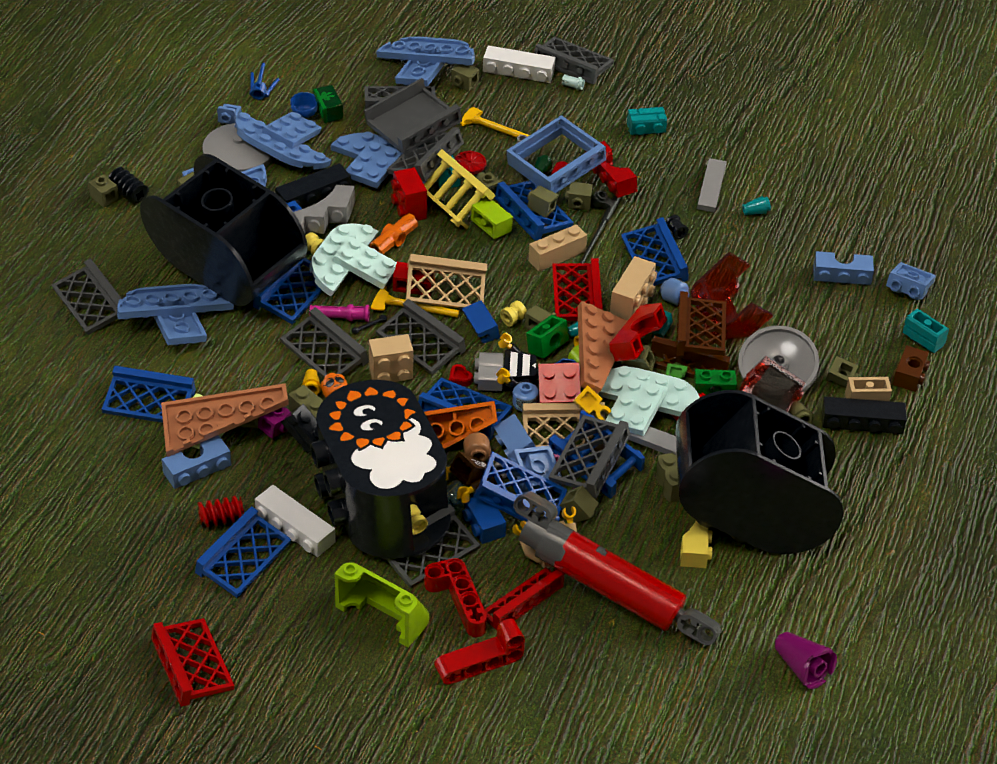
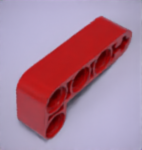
M452 558L427 565L424 570V587L429 592H440L449 589L467 634L475 638L483 636L486 631L487 616L465 563L461 559Z
M506 619L498 625L496 637L441 655L435 660L434 666L443 683L450 685L518 661L524 654L525 637L514 619Z

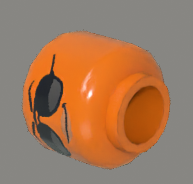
M329 373L324 377L320 387L326 398L335 390L348 385L342 374Z

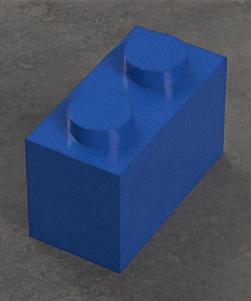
M476 497L470 498V501L465 503V509L462 511L463 517L466 522L469 521L473 535L478 537L482 544L506 536V521L498 508Z

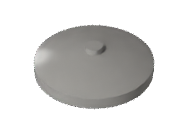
M235 123L216 128L204 139L202 146L203 154H211L240 172L262 164L266 168L274 159L273 156L240 138L237 134V128L234 127Z
M769 326L753 333L742 345L738 358L739 373L745 385L761 397L772 400L794 398L804 393L815 381L819 370L818 351L812 340L803 332L788 326Z

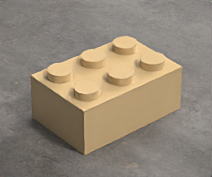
M634 256L612 291L610 313L628 321L640 305L648 303V298L654 295L656 286H653L657 277V272L655 271L656 263Z

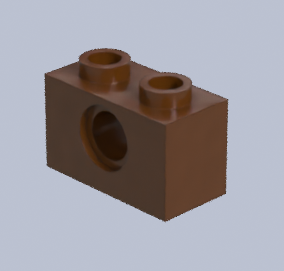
M906 345L896 369L893 385L916 392L918 385H923L926 375L923 372H928L931 361L927 360L929 352Z

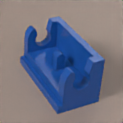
M482 300L462 308L464 315L474 328L477 336L483 337L488 334L487 337L481 339L482 343L500 338L498 325Z

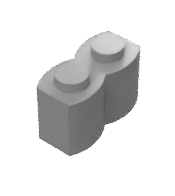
M480 352L479 358H475V370H478V372H474V384H478V390L502 391V384L498 383L496 373L503 368L504 353Z

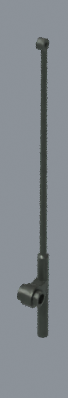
M603 190L596 191L592 196V205L596 208L602 207L606 211L580 263L586 261L621 197L617 198L614 195L610 199ZM572 276L570 281H575L576 277ZM562 295L560 299L564 301L566 296Z

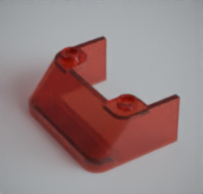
M728 252L691 289L692 298L726 302L725 340L750 337L773 317L772 313L753 302L749 303L737 314L731 298L739 290L737 278L750 267V264L731 252ZM712 308L716 312L721 310V308ZM706 311L702 313L706 317L710 315ZM716 318L713 319V320H711V321H713L715 324H717V323L720 322V321L717 320ZM706 323L704 324L705 329L710 327ZM716 331L711 332L714 336L719 335Z

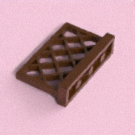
M680 291L677 314L676 356H684V351L724 356L726 302L689 298L688 292ZM691 305H697V306H700L701 308L695 309V308H694L693 306H691ZM712 308H721V310L716 312ZM706 311L710 315L706 317L702 313ZM696 316L700 320L696 322L692 318ZM716 318V319L719 320L720 322L717 323V324H715V323H714L713 321H711V320H713V319ZM706 323L710 327L705 329L701 325ZM696 328L700 332L695 334L691 330ZM716 331L719 335L714 336L711 332ZM706 336L709 340L704 341L701 337ZM696 341L699 345H690L689 343ZM716 343L721 348L712 347L711 344Z

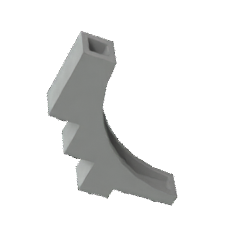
M336 185L333 191L320 202L305 209L295 211L294 214L298 218L304 233L324 234L328 223L347 224L355 204V186Z

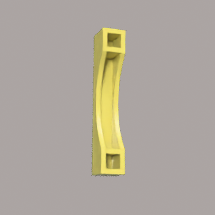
M695 521L690 530L682 536L680 549L681 567H707V561L712 559V547H708V543L712 542V530H708V528Z

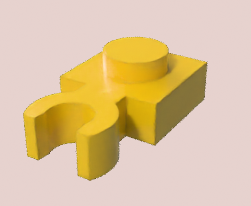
M588 385L573 401L586 413L590 414L593 411L597 419L604 420L600 415L601 411H605L607 414L611 413V409L608 406L599 404L603 399Z

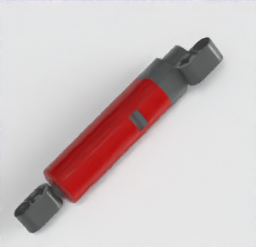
M527 491L515 499L513 504L515 511L528 519L518 540L535 549V557L578 582L583 583L663 631L669 630L673 623L677 621V627L682 633L704 645L713 644L721 634V626L717 621L692 608L685 611L682 609L685 604L686 594L555 520L558 510L553 503L531 491ZM523 499L529 502V508L523 504ZM705 628L710 629L713 632V636H708L705 633Z

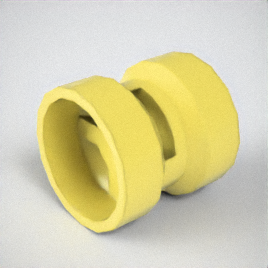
M313 232L306 235L307 251H311V254L314 255L324 239H319L318 235Z
M516 300L510 304V307H505L500 311V317L504 324L511 327L517 323V320L525 318L527 309L522 302Z
M411 504L413 535H417L427 528L428 521L424 515H420L421 511L417 505Z

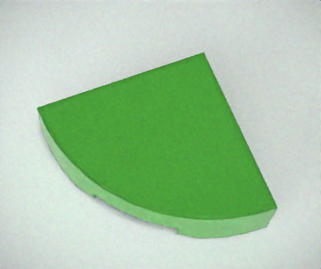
M668 363L665 375L682 379L686 375L687 366Z

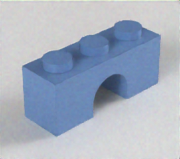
M816 251L813 263L814 281L871 285L874 273L873 256L854 254L851 263L843 264L836 260L835 253Z
M219 435L200 443L201 456L198 458H187L181 451L162 458L163 473L174 489L231 466L230 450Z

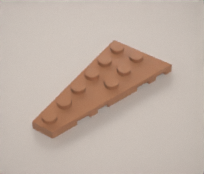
M581 301L577 306L580 387L586 388L588 385L598 394L602 390L615 362L613 354L610 352L609 343L626 324L627 320Z
M286 383L162 402L167 457L289 405Z

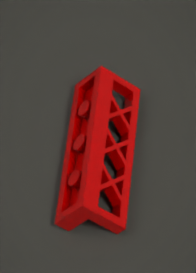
M545 567L484 609L487 616L486 621L497 630L498 625L506 619L517 620L564 586L565 573L558 569L551 572Z

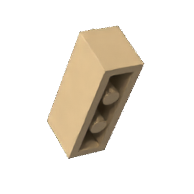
M576 224L530 243L528 261L540 272L552 267V263H561L585 253L587 234Z

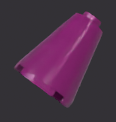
M790 632L778 635L775 640V650L802 684L809 689L818 688L826 682L825 676L828 673L832 675L837 664V655L831 648Z

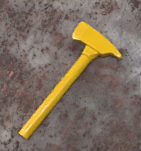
M471 107L464 114L460 126L472 123L480 124L515 138L519 135L530 136L480 117L483 111L475 107Z
M385 286L375 296L371 309L384 311L386 305L403 307L405 299L389 295ZM415 303L426 312L455 318L459 317V310Z

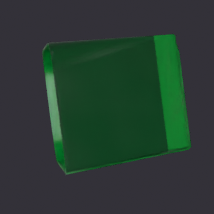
M333 85L313 89V94L318 102L317 110L323 122L328 123L343 119V105H340L342 102Z

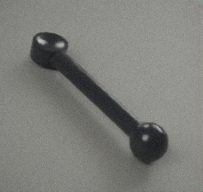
M380 315L379 319L358 328L353 327L351 332L356 335L359 331L379 322L385 323L387 316Z

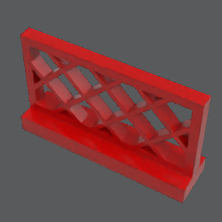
M591 258V263H552L554 308L557 317L567 321H578V308L574 309L569 304L575 302L579 305L582 301L579 297L582 295L588 298L584 301L585 303L592 304L603 310L599 258ZM557 270H565L567 273L561 275ZM578 270H587L583 275L577 273ZM571 275L577 278L573 282L567 279ZM564 282L568 286L563 289L558 284ZM580 282H583V283H585L587 286L584 287V288H581L580 286H578V284H579ZM573 288L578 292L572 295L568 291ZM564 295L569 299L564 302L559 298ZM564 308L569 311L568 314H559Z
M204 618L169 626H163L162 622L153 624L151 640L180 707L189 705L191 699L234 690L235 685ZM201 627L203 632L201 635L190 632V630ZM176 632L182 636L177 640L170 637L169 633ZM188 637L196 640L194 646L184 643V639ZM200 643L208 645L210 650L206 652L197 647ZM179 647L189 651L187 657L177 653ZM193 654L204 657L201 663L190 658ZM207 660L216 662L218 664L217 668L213 669L206 666ZM186 664L197 668L194 674L184 670ZM201 670L212 675L209 680L198 676ZM215 677H219L225 680L226 684L218 685L213 680ZM195 681L205 687L194 691L192 684Z

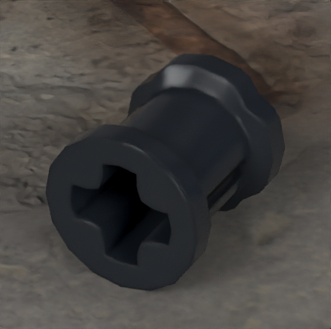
M678 215L670 216L666 220V224L669 230L673 232L672 235L675 239H682L687 235L689 229L686 225L682 224L681 218Z

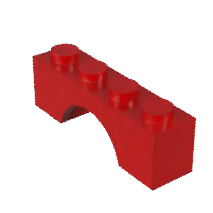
M605 141L600 142L606 146V161L593 168V173L598 175L601 182L605 183L609 191L613 192L617 198L638 192L637 176L629 167L619 168L612 166V149Z
M662 303L640 305L609 343V348L615 361L635 360L644 350L640 338L650 332L660 330L667 321Z

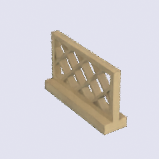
M410 254L407 263L408 274L405 301L410 299L418 304L462 309L471 305L467 298L475 294L479 301L482 300L484 303L486 263ZM412 270H420L424 277L417 281L412 276ZM434 272L439 273L444 278L437 284L430 277ZM453 275H458L462 279V282L457 286L449 279ZM472 277L480 278V285L477 288H474L468 281ZM426 278L433 285L427 292L420 285ZM445 281L452 288L447 294L439 287ZM464 283L472 291L465 297L458 290ZM414 287H417L423 294L419 298L410 297L411 290ZM436 289L442 297L439 300H433L429 293ZM454 291L461 298L457 303L452 302L448 298Z
M523 403V427L527 433L530 432V438L535 436L541 441L539 445H535L536 447L549 446V439L554 434L560 439L565 438L558 433L562 428L565 427L570 432L575 430L568 423L570 421L579 422L582 409L575 403ZM601 411L600 415L605 421V411ZM528 421H536L540 425L534 430L528 426ZM550 421H557L560 425L553 429L548 423ZM543 427L551 433L546 438L538 433ZM594 435L588 436L589 441L594 437ZM584 438L580 439V440H582V442H581L579 445H575V446L577 447V446H580V445L585 444V443H586L585 439H584ZM599 444L594 451L603 450L604 444Z

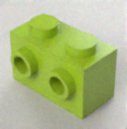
M486 198L472 205L471 220L493 239L512 231L513 216L495 201Z

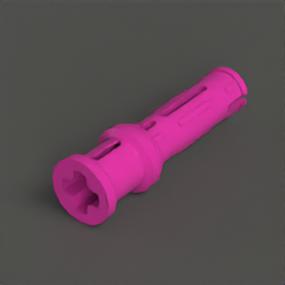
M349 304L347 307L310 305V310L316 307L328 318H343L349 321L365 320V322H369L370 305L353 306V304Z

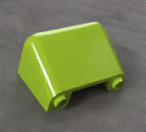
M345 563L335 572V607L345 612L349 606H356L360 610L368 603L399 620L396 624V630L401 632L399 643L408 648L428 626V610L408 591L356 563Z

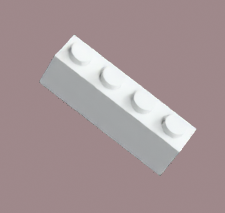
M488 45L483 57V72L551 83L555 71L556 57Z
M270 486L255 498V509L258 510V516L286 534L291 541L300 544L305 551L319 557L336 543L334 527L276 486Z

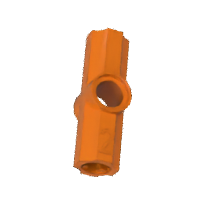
M409 213L393 225L388 223L383 228L381 235L373 240L369 247L381 254H385L394 245L397 247L401 246L406 236L418 227V221L414 215Z

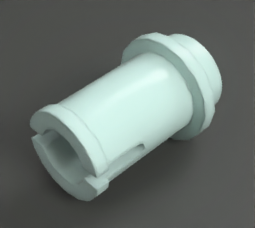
M564 74L562 78L564 82L562 81L563 86L576 88L577 91L579 89L583 90L585 80L582 77L576 78Z

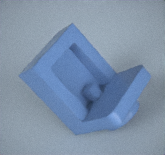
M224 104L223 107L219 106L217 108L218 122L226 124L235 123L236 117L242 112L241 106Z

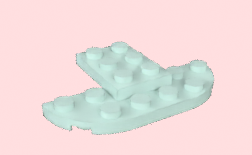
M350 223L337 226L329 233L311 259L310 273H313L315 277L314 282L326 294L332 296L350 271L380 289H384L394 274L397 262L369 247V244L377 236L378 230L367 224Z
M628 366L612 368L602 390L598 393L600 397L616 400L611 413L605 421L619 424L620 420L628 422L629 432L641 436L645 435L657 411L680 416L686 407L700 398L695 388L685 380Z

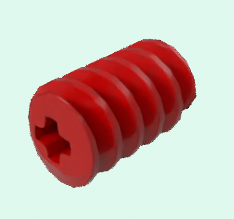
M232 496L231 502H229L227 497H223L222 504L219 499H215L214 505H212L210 500H206L205 507L201 502L197 503L200 524L202 525L204 522L207 528L210 526V521H213L215 526H218L221 519L223 524L226 525L228 518L231 519L232 523H235L236 516L240 518L244 514L241 496L239 501L236 496Z

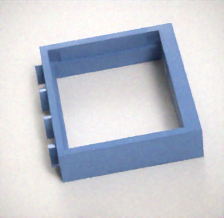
M562 115L506 150L507 161L511 167L537 186L541 185L554 193L562 190L606 161V146ZM561 134L586 151V153L549 177L524 160V158Z

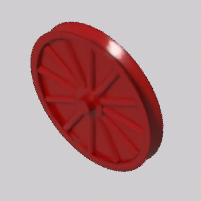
M464 151L457 154L454 158L472 175L478 174L486 168V158L479 152Z

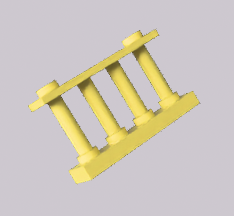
M441 149L437 154L442 158L441 165L424 183L427 195L452 216L450 221L457 227L462 225L468 229L469 226L462 220L472 210V205L485 196L492 201L496 195ZM452 167L454 169L452 171L453 174L433 196L428 190L446 169ZM464 177V184L446 205L441 203L439 200L456 180ZM469 188H477L475 195L456 216L451 209Z

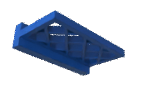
M532 181L507 185L505 182L497 184L495 199L535 241L540 240L542 234L573 226L574 222L557 204L554 212L548 215L553 220L533 213L534 211L524 203H528L529 200H527L526 196H522V194L528 195L531 191L525 188L531 187L534 190L538 187ZM555 218L563 220L564 222L556 221Z
M663 217L656 219L657 224L621 234L631 260L636 256L662 267L659 272L656 271L657 277L653 286L662 284L670 278H680L683 282L689 280L688 267ZM654 231L656 233L653 238L646 236L647 233ZM630 238L638 239L636 243L628 241ZM642 240L650 242L648 246L640 245ZM654 244L662 246L660 250L652 248ZM636 249L644 251L642 255L634 253ZM648 253L656 255L654 259L646 257ZM660 256L668 258L665 263L658 261ZM666 269L674 271L672 274H665L664 272Z
M304 257V259L253 300L252 307L258 310L263 307L293 324L322 293V290L314 282L315 277L313 273L301 271L300 269L302 265L310 268L311 261ZM312 276L313 281L304 282L303 277ZM299 277L300 282L291 283L290 278ZM315 286L316 291L307 292L306 287ZM302 287L303 292L293 293L292 288ZM280 289H289L288 294H280L279 292ZM295 298H305L306 302L296 303ZM281 299H291L292 304L283 305ZM278 300L279 305H271L268 301ZM294 309L295 314L290 316L284 310Z
M114 366L112 371L113 378L102 407V413L163 423L161 403L168 399L175 401L174 396L178 394L186 395L185 399L194 396L196 391L194 378ZM116 384L126 385L127 387L119 393L115 390ZM145 388L147 392L137 396L134 390ZM164 391L167 395L157 399L154 393ZM131 392L134 398L124 403L121 397ZM151 396L154 402L144 406L141 400ZM117 399L122 404L116 408L109 407L110 403ZM137 402L141 406L137 411H130L128 408ZM155 406H158L161 412L155 415L148 412V410Z
M440 378L427 393L422 392L418 400L424 412L457 407L454 404L463 406L462 403L471 402V404H477L476 402L495 401L496 409L504 410L496 412L498 422L478 431L485 434L489 440L493 438L494 426L504 421L513 409L511 405L444 378ZM444 386L449 388V390H441L440 388ZM464 394V395H467L468 397H460V398H459L458 395ZM450 395L454 396V398L445 399L444 397Z
M492 451L474 497L527 522L528 519L519 515L513 505L515 499L523 494L518 484L525 483L529 491L535 494L543 492L547 500L556 506L558 514L555 520L559 522L560 504L566 495L567 489ZM493 461L500 463L503 469L496 470ZM512 471L518 472L522 479L515 480ZM506 473L510 482L503 483L499 475ZM494 477L498 485L487 481V478ZM530 481L538 482L541 488L534 490ZM513 486L516 495L507 491L506 487ZM549 490L560 493L559 498L553 499ZM523 499V504L529 508V502Z
M251 506L196 561L195 573L200 577L207 576L237 598L291 543V539L258 516V510ZM259 524L265 529V533H254L253 528ZM270 538H279L283 542L280 545H271ZM251 539L252 546L240 547V541ZM255 539H267V546H255ZM268 551L269 557L267 559H257L256 552ZM253 552L254 559L242 560L241 553ZM228 553H238V560L226 561V555ZM255 565V571L253 573H244L243 566ZM227 566H239L240 573L228 574ZM214 567H224L225 574L216 575L211 570ZM229 579H241L242 584L236 589L229 584Z

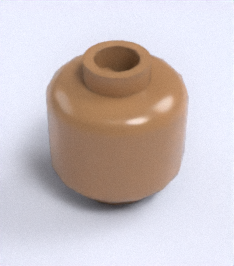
M479 432L465 437L463 441L464 453L486 461L491 454L488 437Z

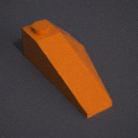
M495 401L424 412L444 449L465 439L469 434L476 433L498 422Z

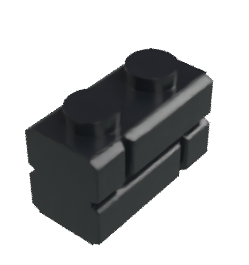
M302 404L281 421L294 439L302 445L307 454L311 452L310 443L319 441L316 418L308 408Z

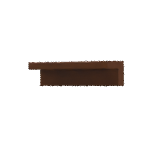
M654 335L651 350L654 356L663 359L660 362L656 361L654 368L666 371L668 363L678 362L683 366H687L685 377L694 379L695 374L691 370L692 368L729 370L731 359L729 356L684 351V356H676V341Z

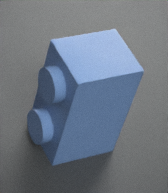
M515 414L494 426L498 433L495 438L501 447L503 445L506 446L504 452L507 457L515 449L536 447Z

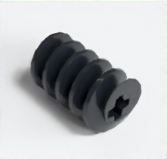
M123 167L114 169L109 175V179L117 185L119 194L130 203H140L147 197L149 192L148 186L144 185L142 181H139L128 170H124Z

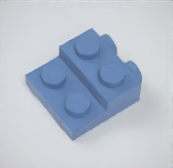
M900 262L890 272L886 286L890 287L894 292H903L912 299L922 300L927 295L929 287L934 283L936 275Z
M550 445L515 449L508 457V460L548 480L556 464V459ZM512 471L515 480L522 479L518 472ZM530 481L534 490L541 488L538 482ZM525 483L518 484L522 493L529 491Z

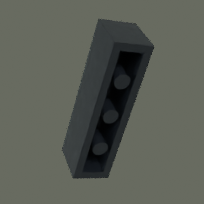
M339 163L276 187L275 193L286 203L295 200L303 209L326 198L336 185L351 186V175Z
M824 396L821 408L822 428L904 434L907 422L905 402Z

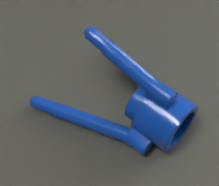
M265 63L261 65L258 81L255 84L254 73H250L249 95L256 100L269 97V93L280 80L277 78L267 89L266 84L262 82Z

